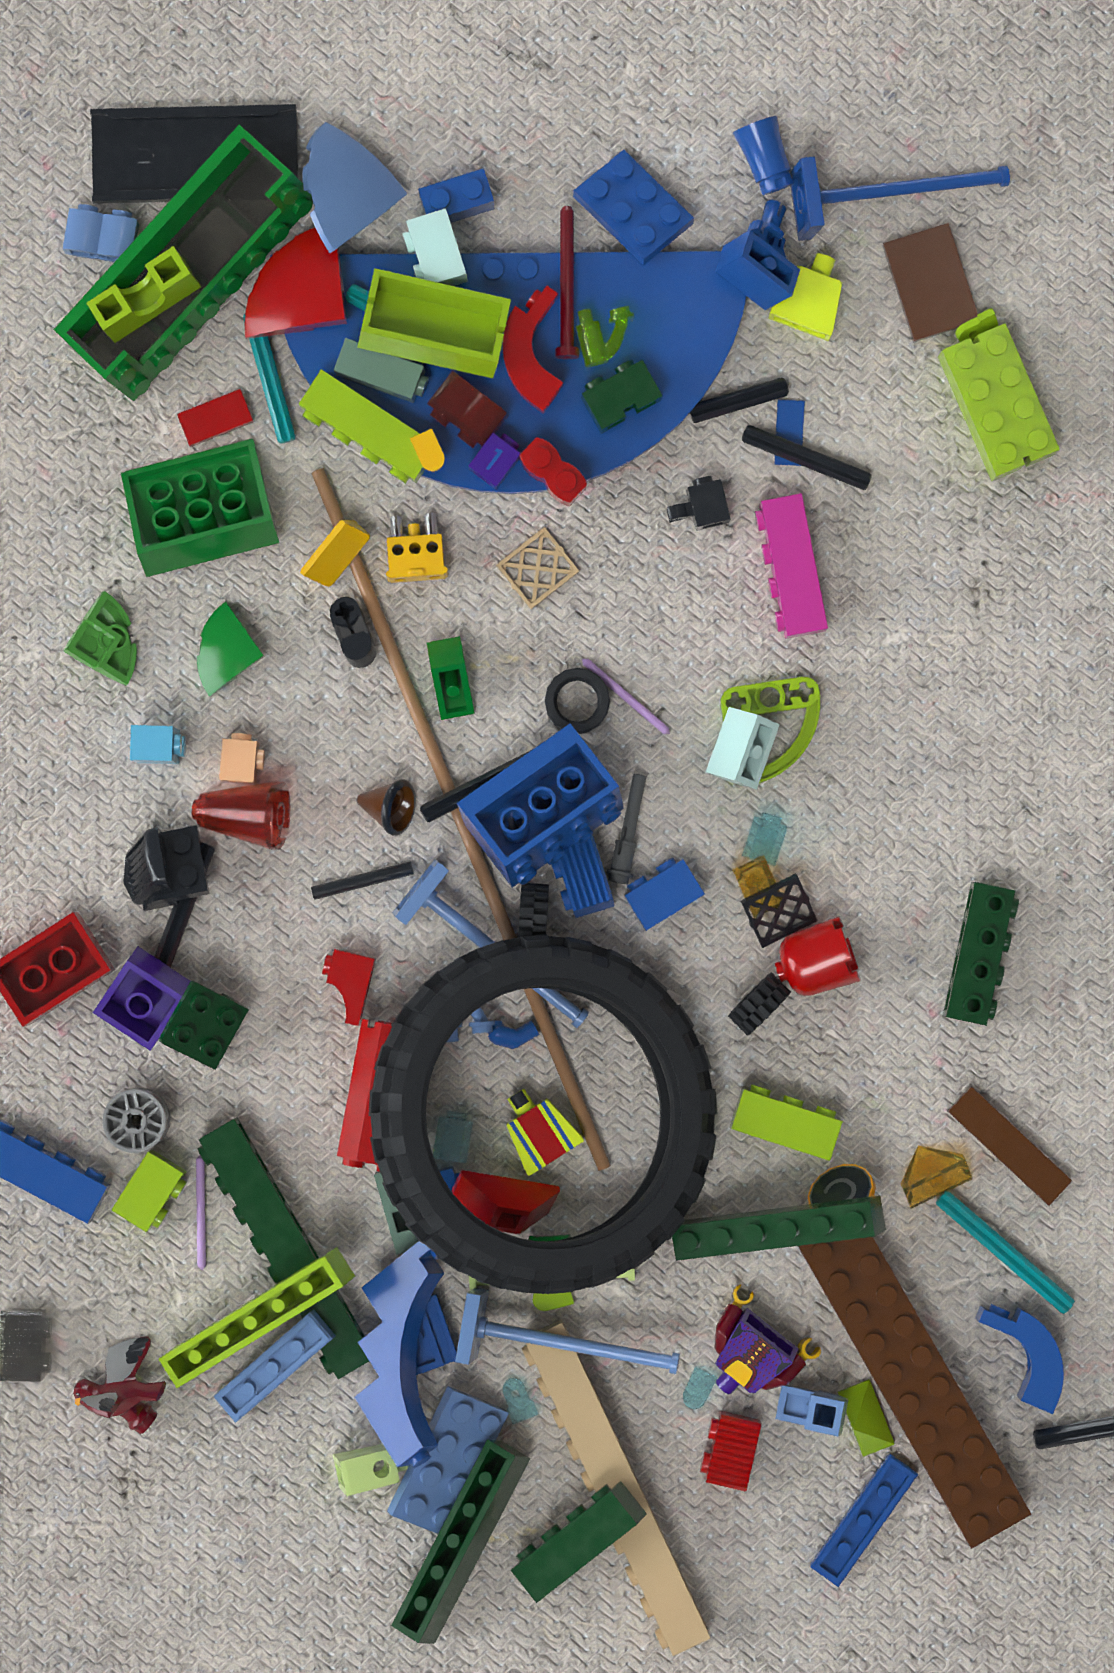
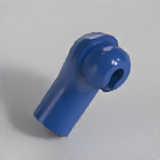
M495 1020V1025H492L493 1032H488L489 1040L493 1044L509 1049L518 1048L540 1035L532 1020L517 1029L504 1026L501 1020Z

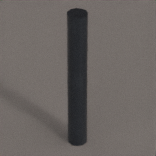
M411 861L312 886L311 891L314 900L410 876L414 874Z

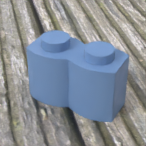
M79 204L78 209L69 208L63 251L65 254L115 262L137 238L138 220L132 218V213L123 210H112V214L98 213L99 208L86 204Z

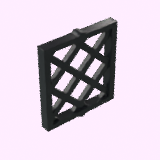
M796 873L740 901L749 919V925L754 930L762 948L818 921L809 902L810 898L805 893ZM793 885H798L801 892L799 897L790 895ZM787 886L784 893L777 891V890H779V889H781V888ZM772 895L782 898L778 908L768 905ZM765 897L763 903L755 902V901H757V900H759V899ZM787 899L797 902L793 912L783 909ZM802 903L807 905L809 910L808 916L798 914ZM750 906L760 908L756 918L751 916L749 912ZM765 910L775 912L772 922L761 920ZM780 914L790 916L786 927L777 924ZM796 918L803 920L793 925ZM759 925L769 927L765 937L760 936L757 929ZM774 929L780 930V932L772 935Z

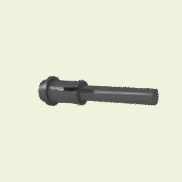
M633 774L620 840H615L611 869L606 871L609 874L608 881L628 885L629 878L633 879V874L630 873L635 848H637V844L633 843L647 776Z

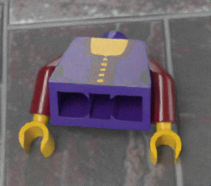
M740 1284L732 1292L733 1303L727 1305L716 1325L714 1349L719 1356L715 1364L723 1371L716 1380V1384L727 1394H732L739 1385L749 1393H756L761 1388L770 1390L786 1386L806 1366L805 1361L807 1359L819 1357L821 1348L816 1347L811 1354H807L805 1347L812 1338H803L798 1343L797 1348L749 1308H746L743 1312L742 1306L752 1301L754 1293L751 1291L748 1300L741 1301L737 1297V1291L742 1285Z

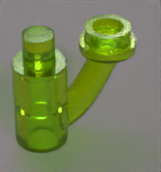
M629 306L610 310V318L608 320L609 323H615L609 340L604 343L600 323L593 320L591 309L578 311L580 325L576 326L585 367H594L609 362V359L619 350L624 339L628 320L634 318V313L630 311Z

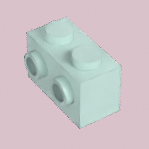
M446 208L407 220L406 223L409 231L402 234L408 253L415 252L419 264L413 266L416 278L451 286L468 282Z
M728 707L706 772L726 781L757 790L780 724L757 714Z

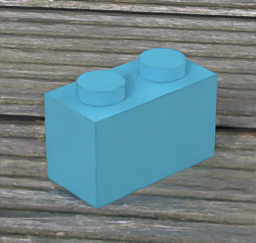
M131 725V761L145 764H179V757H185L186 739L185 736L180 734L179 729L173 726Z

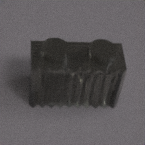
M3 1309L0 1313V1381L41 1382L45 1379V1373L51 1372L52 1356L51 1352H45L46 1338H51L52 1318L46 1317V1309Z

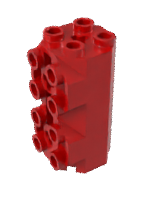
M363 1018L337 1156L343 1157L342 1165L363 1168L365 1163L377 1165L376 1171L380 1172L378 1164L374 1160L370 1140L372 1128L371 1116H368L369 1098L376 1072L374 1067L381 1046L385 1043L391 1031L392 1023L378 1020V1022H375L374 1027L370 1026L371 1019Z

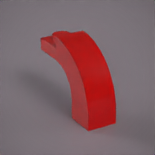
M546 286L542 292L536 289L525 305L530 309L527 314L517 306L514 307L507 320L503 336V357L509 379L523 399L543 414L563 387L562 381L546 371L538 363L532 349V340L538 325L558 299V293L549 286Z

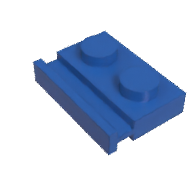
M437 1293L430 1297L421 1321L417 1340L416 1375L455 1362L457 1350Z

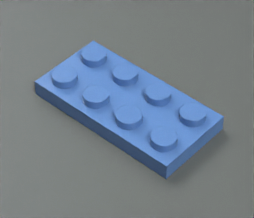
M447 1386L429 1423L430 1430L439 1445L429 1452L431 1457L424 1464L413 1468L411 1465L408 1466L387 1512L393 1517L439 1534L487 1439L496 1441L509 1413L501 1407Z

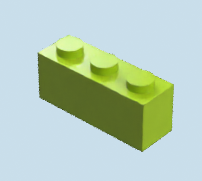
M751 1084L750 1090L741 1089L730 1129L828 1161L831 1160L843 1122L835 1118L836 1111L817 1106L816 1111L802 1108L804 1101L784 1095L783 1101L769 1097L771 1090Z

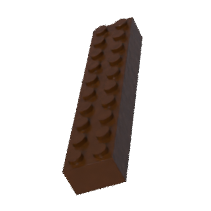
M867 1237L797 1246L970 1548L973 1549L1030 1516V1510L874 1238Z

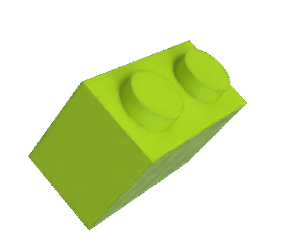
M148 1151L111 1211L145 1232H148L152 1226L158 1229L169 1212L164 1208L170 1197L177 1199L187 1184V1181L182 1179L187 1171L156 1151Z

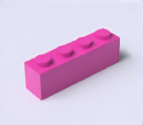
M802 493L761 501L759 504L760 510L755 511V519L758 531L764 530L767 543L762 544L761 549L764 564H771L773 574L772 578H768L771 598H777L780 611L774 612L777 631H784L785 639L825 632L828 629Z

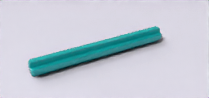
M946 1190L939 1196L936 1201V1205L1059 1312L1065 1314L1072 1308L1075 1301L1071 1296L951 1192Z

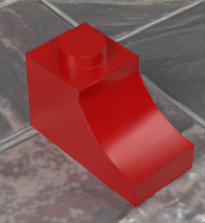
M334 949L333 955H326L322 974L328 976L326 983L333 984L343 997L346 1008L345 1023L360 1026L376 958Z

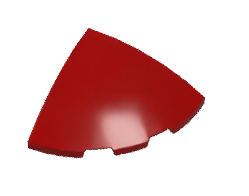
M316 228L309 229L295 236L293 240L276 251L259 272L252 292L248 297L245 312V338L312 331L317 327L347 324L339 247L329 253Z

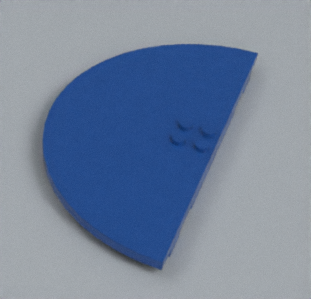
M721 251L659 252L645 265H642L630 252H574V347L579 348V358L557 359L555 358V348L560 347V253H460L468 282L456 285L455 287L511 299L507 320L515 306L526 314L530 309L525 305L536 289L542 292L546 286H549L558 293V299L538 325L532 340L533 353L538 363L546 371L563 382L562 389L544 414L525 401L514 388L504 363L503 341L493 378L405 359L424 366L426 371L424 376L429 377L423 396H416L414 403L335 374L334 367L344 340L347 338L359 342L365 311L346 301L345 296L350 286L356 284L370 291L374 268L416 277L413 269L414 265L419 264L416 254H340L347 324L317 327L312 331L285 334V337L309 385L312 384L320 370H323L421 434L429 429L433 430L444 454L445 462L438 471L431 472L425 470L421 476L422 478L450 487L481 493H538L548 491L545 483L532 478L524 470L520 460L497 490L471 472L468 465L492 433L498 437H501L504 433L520 445L517 449L520 453L536 437L546 440L558 451L562 461L573 465L582 473L586 482L604 476L632 462L660 443L684 421L694 407L703 399L718 376L733 346L744 312L746 295L715 272ZM632 359L634 363L643 360L663 396L662 400L638 414L634 408L625 413L624 422L601 434L581 399L582 393L586 391L584 386L600 376L604 380L616 374L614 369L628 360Z

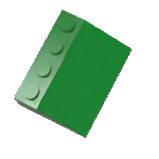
M253 439L121 472L137 555L146 577L279 543Z

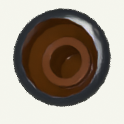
M399 779L392 784L362 793L356 799L357 804L392 836H398L406 831L414 816L416 806L415 791L412 784L405 779Z

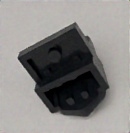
M197 825L160 832L158 827L148 829L129 849L125 856L123 884L134 904H143V910L148 911L177 905L178 900L210 894Z

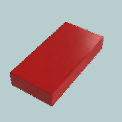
M241 389L177 414L190 447L254 422Z

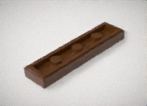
M970 1086L947 1110L952 1117L1048 1206L1072 1182L1064 1172L973 1087Z

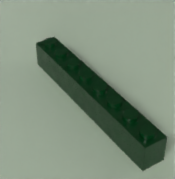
M238 1117L198 1139L202 1145L197 1148L200 1156L207 1166L213 1164L219 1175L215 1177L218 1187L225 1196L230 1193L236 1204L232 1210L242 1226L246 1223L248 1224L253 1233L250 1241L259 1255L264 1253L271 1265L267 1267V1270L275 1284H278L319 1258ZM339 1290L299 1313L303 1319L314 1309L336 1335L320 1349L323 1355L319 1359L329 1375L334 1373L337 1379H340L369 1362L358 1343L365 1335Z

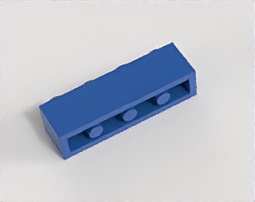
M0 1119V1178L87 1224L90 1223L111 1184L104 1181L106 1175L91 1167H88L86 1171L74 1165L76 1159L61 1151H57L55 1155L44 1149L45 1143L29 1134H27L26 1138L13 1132L15 1127Z

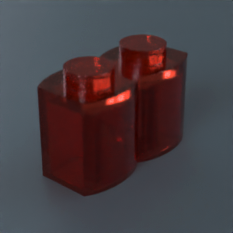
M454 371L449 374L427 403L433 409L429 415L445 428L451 423L459 429L460 432L457 437L471 448H474L476 444L483 447L492 433L495 434L509 416L506 411Z

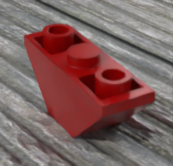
M461 1170L451 1191L471 1213L489 1226L501 1232L520 1235L549 1214L560 1192V1187Z

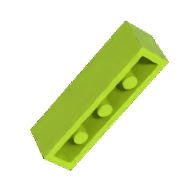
M320 370L299 402V406L305 411L302 417L317 427H320L323 422L333 429L331 436L348 446L352 441L363 448L360 454L377 465L380 460L392 467L389 473L406 484L410 479L417 483L426 469L422 466L410 438L420 433L325 371Z

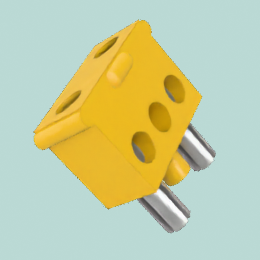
M429 513L424 515L426 535H420V524L414 523L408 525V536H403L402 517L397 515L398 537H396L395 516L390 517L391 537L387 538L389 571L386 572L388 582L439 580L448 577V569L444 567L442 534H437L435 513H431L433 534H430ZM432 546L438 548L434 553H430L427 550ZM413 548L420 549L418 554H412L410 551ZM396 549L403 550L401 555L393 554Z

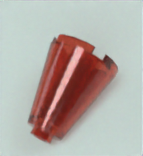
M271 781L204 792L199 795L198 799L193 801L192 818L197 820L199 827L271 850H279L286 838H280L282 828H289L290 794L288 790H282V787L286 785L282 781Z

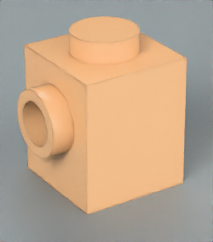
M231 733V739L222 738L219 780L256 784L257 770L264 769L265 750L259 749L260 743L252 741L251 734Z

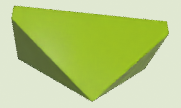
M869 1379L837 1392L839 1396L848 1399L846 1415L863 1457L895 1445Z

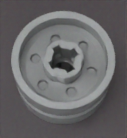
M133 1088L117 1094L107 1104L103 1114V1129L106 1137L116 1148L129 1153L144 1152L156 1146L164 1139L170 1127V1111L166 1102L159 1094L146 1088ZM134 1114L142 1116L141 1126L132 1125L131 1122L133 1121Z

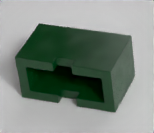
M632 359L628 360L614 369L616 372L614 376L606 380L600 376L584 386L586 391L582 393L581 399L601 434L624 422L625 413L634 408L638 414L662 400L663 396L643 360L634 363Z

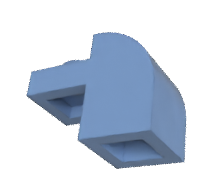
M791 1385L782 1386L775 1419L804 1425L806 1430L838 1437L842 1435L848 1399L821 1390L814 1391Z

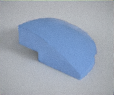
M325 122L311 136L306 147L310 151L309 163L303 167L304 191H308L312 195L315 209L310 213V216L322 242L329 253H331L406 196L407 193L379 159L362 144L340 129Z

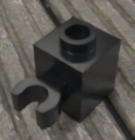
M712 476L692 480L693 486L687 487L686 490L689 502L668 506L666 509L669 523L693 517L696 531L727 524L731 520L721 479L713 481Z

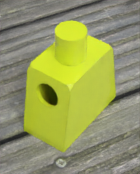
M816 253L811 269L797 265L800 272L793 295L774 305L768 319L829 342L834 328L842 287L840 280L830 277L836 260L828 255Z

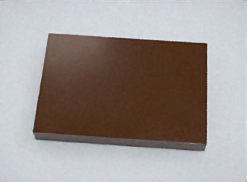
M949 223L883 243L882 247L913 343L955 330L963 323L977 317L978 313Z

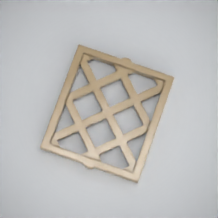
M545 527L496 565L511 584L512 589L516 590L530 609H533L579 573L577 567L564 552V548L559 546ZM539 538L538 549L526 548ZM544 538H549L555 546V551L542 550ZM525 552L537 554L536 566L523 564ZM520 553L519 564L508 563V561ZM542 554L554 556L553 568L540 566ZM558 556L564 557L570 565V570L557 568ZM506 567L518 568L517 581L512 580L506 573ZM523 569L535 570L534 583L521 581ZM540 571L552 572L551 585L538 583ZM556 573L568 574L555 585ZM521 586L533 587L532 599H527L520 590ZM538 588L549 589L536 599Z

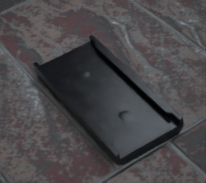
M296 104L90 109L93 204L169 202L238 125L242 126L299 179ZM259 159L225 196V201L269 200L265 193L281 176L263 159Z

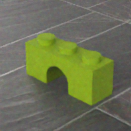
M174 246L145 264L148 273L138 284L126 289H120L114 284L87 302L99 325L114 343L201 288L188 264Z

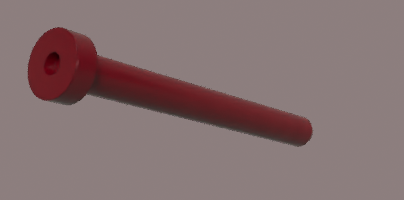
M563 206L560 210V347L555 348V358L566 360L579 358V348L574 347V211L571 206Z

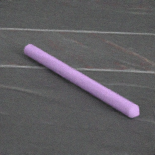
M582 659L584 667L601 677L605 685L661 733L670 734L668 726L591 660Z
M199 1155L196 1159L197 1266L203 1270L206 1267L205 1162Z

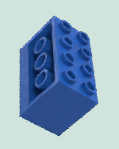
M571 723L457 803L464 825L512 888L518 883L523 885L536 876L537 870L545 864L551 865L559 861L564 856L565 849H568L575 843L580 845L587 841L593 835L594 829L603 823L608 825L614 822L621 815V810L624 809L619 785Z

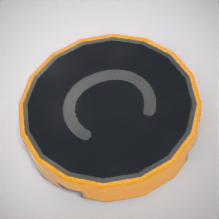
M842 1164L830 1168L819 1175L811 1185L808 1202L809 1204L875 1196L876 1184L865 1168L856 1164Z

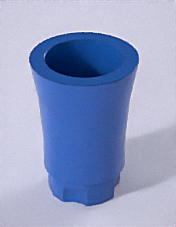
M777 116L756 121L732 133L745 155L756 184L759 183L763 196L794 184L789 172L791 167L783 146Z

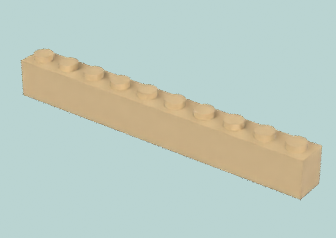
M562 1319L538 1330L570 1337ZM526 1343V1346L521 1348L529 1366L531 1367L536 1364L541 1377L537 1378L536 1381L544 1398L551 1396L556 1406L555 1409L551 1410V1413L558 1428L562 1429L565 1427L571 1440L566 1441V1445L573 1460L575 1461L580 1458L586 1470L580 1474L589 1492L593 1490L597 1492L605 1484L612 1488L621 1481L647 1513L635 1527L615 1541L613 1545L618 1555L625 1553L630 1565L625 1567L626 1573L633 1587L639 1584L645 1597L641 1598L640 1602L647 1617L654 1616L659 1625V1628L654 1631L662 1649L664 1650L669 1647L672 1655L675 1656L711 1639L704 1619L578 1352Z

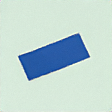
M778 400L776 435L802 446L805 401ZM775 455L774 465L801 466Z

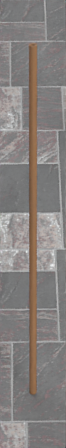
M321 468L311 474L334 528L340 520H345L326 472L324 468ZM358 553L349 564L440 788L443 794L455 789V785ZM459 808L451 811L452 817L503 940L517 938L480 846L464 825ZM532 988L524 989L598 1171L606 1169L611 1164L543 999Z

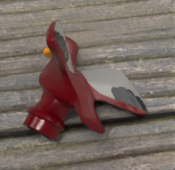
M137 1337L110 1347L105 1362V1384L99 1385L87 1379L79 1380L75 1384L73 1392L75 1404L78 1406L81 1404L89 1411L106 1418L121 1416L128 1422L130 1430H135L139 1435L143 1434L152 1425L158 1413L152 1409L150 1404H144L141 1401H158L166 1388L165 1381L146 1384L136 1381L135 1374L148 1352L151 1344L150 1338Z

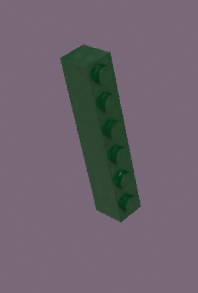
M879 1195L688 1219L684 1221L672 1236L675 1259L678 1261L875 1237L885 1231L886 1227L881 1197Z
M487 1439L391 1625L393 1628L417 1643H436L531 1458L504 1442Z

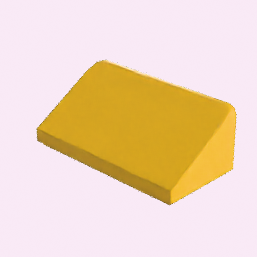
M340 520L302 567L300 573L324 586H332L370 539V534L355 520Z

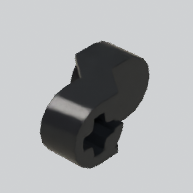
M341 597L331 605L330 618L342 652L353 667H367L375 660L376 648L364 613L355 599Z

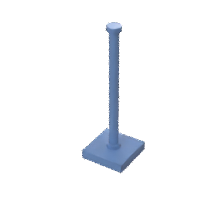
M436 859L433 860L392 912L398 920L407 925L421 906L424 909L428 906L477 946L483 947L495 943L436 896L438 892L435 888L449 872ZM532 988L572 1020L571 1024L575 1028H578L589 1014V1011L585 1008L580 1010L555 989Z
M477 1288L467 1293L455 1359L456 1363L469 1365L478 1358L481 1338L484 1339L485 1335L669 1369V1373L677 1374L680 1353L673 1352L671 1356L488 1322L485 1312L489 1290Z

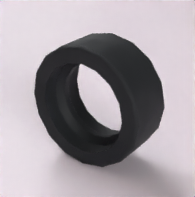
M581 668L564 670L555 676L547 687L545 696L547 715L553 724L560 729L571 723L578 734L587 733L601 725L608 714L610 703L608 688L601 677L590 670ZM573 681L585 682L592 686L598 699L597 708L593 715L586 720L578 722L564 717L557 705L558 693L563 686Z

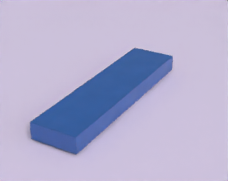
M889 1453L810 1563V1567L839 1587L919 1474Z

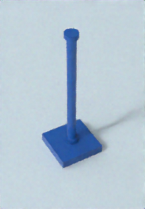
M815 156L801 158L790 171L794 181L790 188L798 241L811 240L825 225L822 204L999 184L1000 187L1009 186L1010 183L1008 167L999 166L998 170L821 190L818 182Z

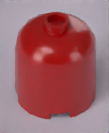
M840 916L793 933L782 941L779 949L781 961L776 962L775 967L780 981H788L792 990L797 994L811 996L861 981L860 975L855 971L858 970V965L849 938L845 939L842 930L844 925Z

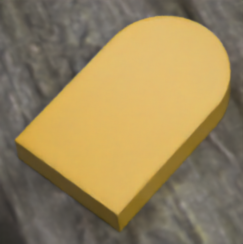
M432 429L410 438L417 456L426 470L435 472L443 467L445 457Z

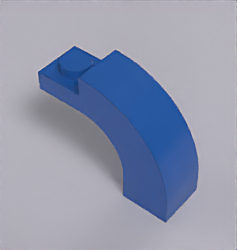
M991 1304L989 1309L980 1306L975 1316L978 1322L1016 1338L1025 1350L1027 1370L1017 1397L1027 1404L1053 1414L1062 1392L1064 1369L1060 1350L1051 1333L1035 1317L1019 1307L1016 1308L1012 1319L1008 1318L1010 1311L994 1304Z

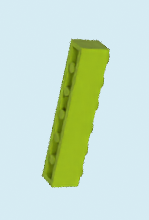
M338 1247L172 1348L160 1357L159 1361L175 1387L179 1388L342 1288L356 1276Z

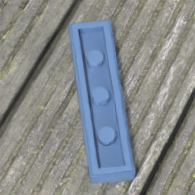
M313 1309L213 1397L236 1423L336 1335Z

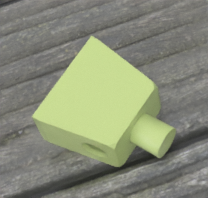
M383 1444L333 1454L339 1488L346 1496L400 1482L398 1472L408 1469V1466L397 1467ZM383 1460V1468L380 1471L374 1472L375 1463Z

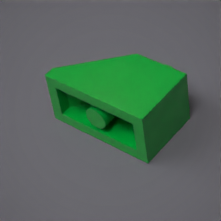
M460 636L426 642L441 720L475 714Z

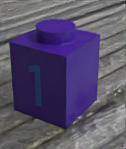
M492 433L468 465V468L497 490L520 460L521 453L517 451L520 445L504 433L501 437Z

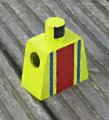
M525 1088L507 1099L517 1117L509 1121L506 1126L528 1176L584 1142L582 1135L548 1098L535 1105Z

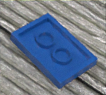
M622 150L573 190V197L642 265H645L691 227L694 222V217L625 150Z

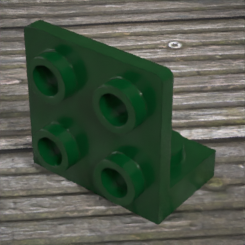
M191 981L161 1033L159 1042L216 1070L249 1009L224 993L219 994L195 981Z

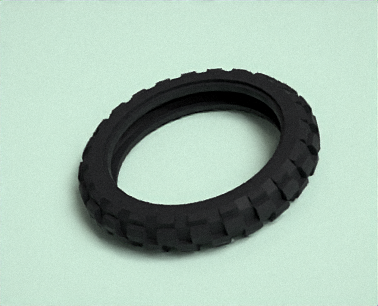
M547 935L522 936L501 940L477 948L455 959L422 984L416 994L403 1006L391 1025V1031L385 1043L381 1046L374 1067L376 1072L373 1088L370 1090L368 1115L371 1116L372 1137H370L374 1160L378 1164L384 1181L382 1184L392 1205L397 1208L410 1231L422 1244L431 1249L437 1255V1258L458 1272H462L479 1282L521 1293L556 1294L573 1292L589 1287L593 1288L616 1279L617 1276L630 1269H635L653 1256L655 1250L666 1240L672 1238L684 1223V1217L691 1205L697 1202L706 1182L704 1176L709 1160L713 1159L717 1136L714 1134L715 1114H718L716 1089L712 1088L709 1073L711 1065L704 1045H700L693 1030L694 1024L681 1004H676L667 993V988L650 972L643 971L633 964L631 959L616 951L594 945L590 941ZM545 988L570 992L600 1005L624 1024L642 1048L651 1066L659 1096L660 1127L657 1147L648 1172L635 1194L615 1215L601 1225L577 1236L555 1241H532L518 1238L489 1226L471 1213L457 1199L444 1181L436 1165L427 1132L426 1104L430 1078L435 1063L446 1042L459 1025L474 1011L501 995L520 989Z

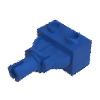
M777 200L767 201L761 220L753 221L749 224L748 231L723 245L715 270L716 273L764 310L793 295L800 272L797 266L786 259L783 249L786 239L783 238L784 232L780 229L786 207L784 205L780 206L781 202Z

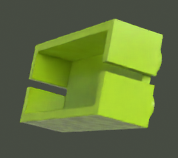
M374 268L357 348L493 378L499 361L511 299Z
M1006 323L978 334L973 342L969 338L940 352L938 359L991 482L1020 470L1024 465L1027 467L1049 458L1060 450Z

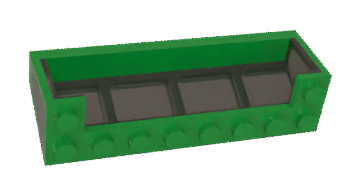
M238 125L53 330L107 382L134 402L149 389L151 382L158 374L171 365L178 352L185 345L193 341L198 330L218 313L220 306L228 297L241 288L243 281L248 275L263 264L268 253L288 236L289 230L298 220L310 212L314 204L312 195L308 191H304L303 183L242 126ZM174 246L188 264L201 288L114 343L99 325L87 302L114 284L120 289L130 288L138 284L148 273L145 264Z

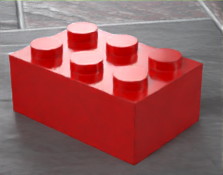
M72 912L0 959V992L22 1027L36 1022L115 971V968L80 913Z

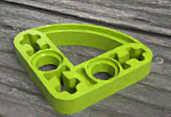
M796 677L735 686L727 689L720 699L722 722H724L728 710L726 701L731 699L732 693H737L738 698L745 699V704L740 706V710L757 715L805 708L803 723L795 741L780 758L765 766L759 783L770 780L787 770L800 758L813 738L820 714V690L818 684L809 677ZM800 683H805L808 689L812 688L813 694L808 696V702H802L801 697L797 696L789 698L792 705H784L785 692L782 685H789L788 692L798 690ZM766 688L775 689L779 694L778 704L774 707L764 706L760 701L762 690Z

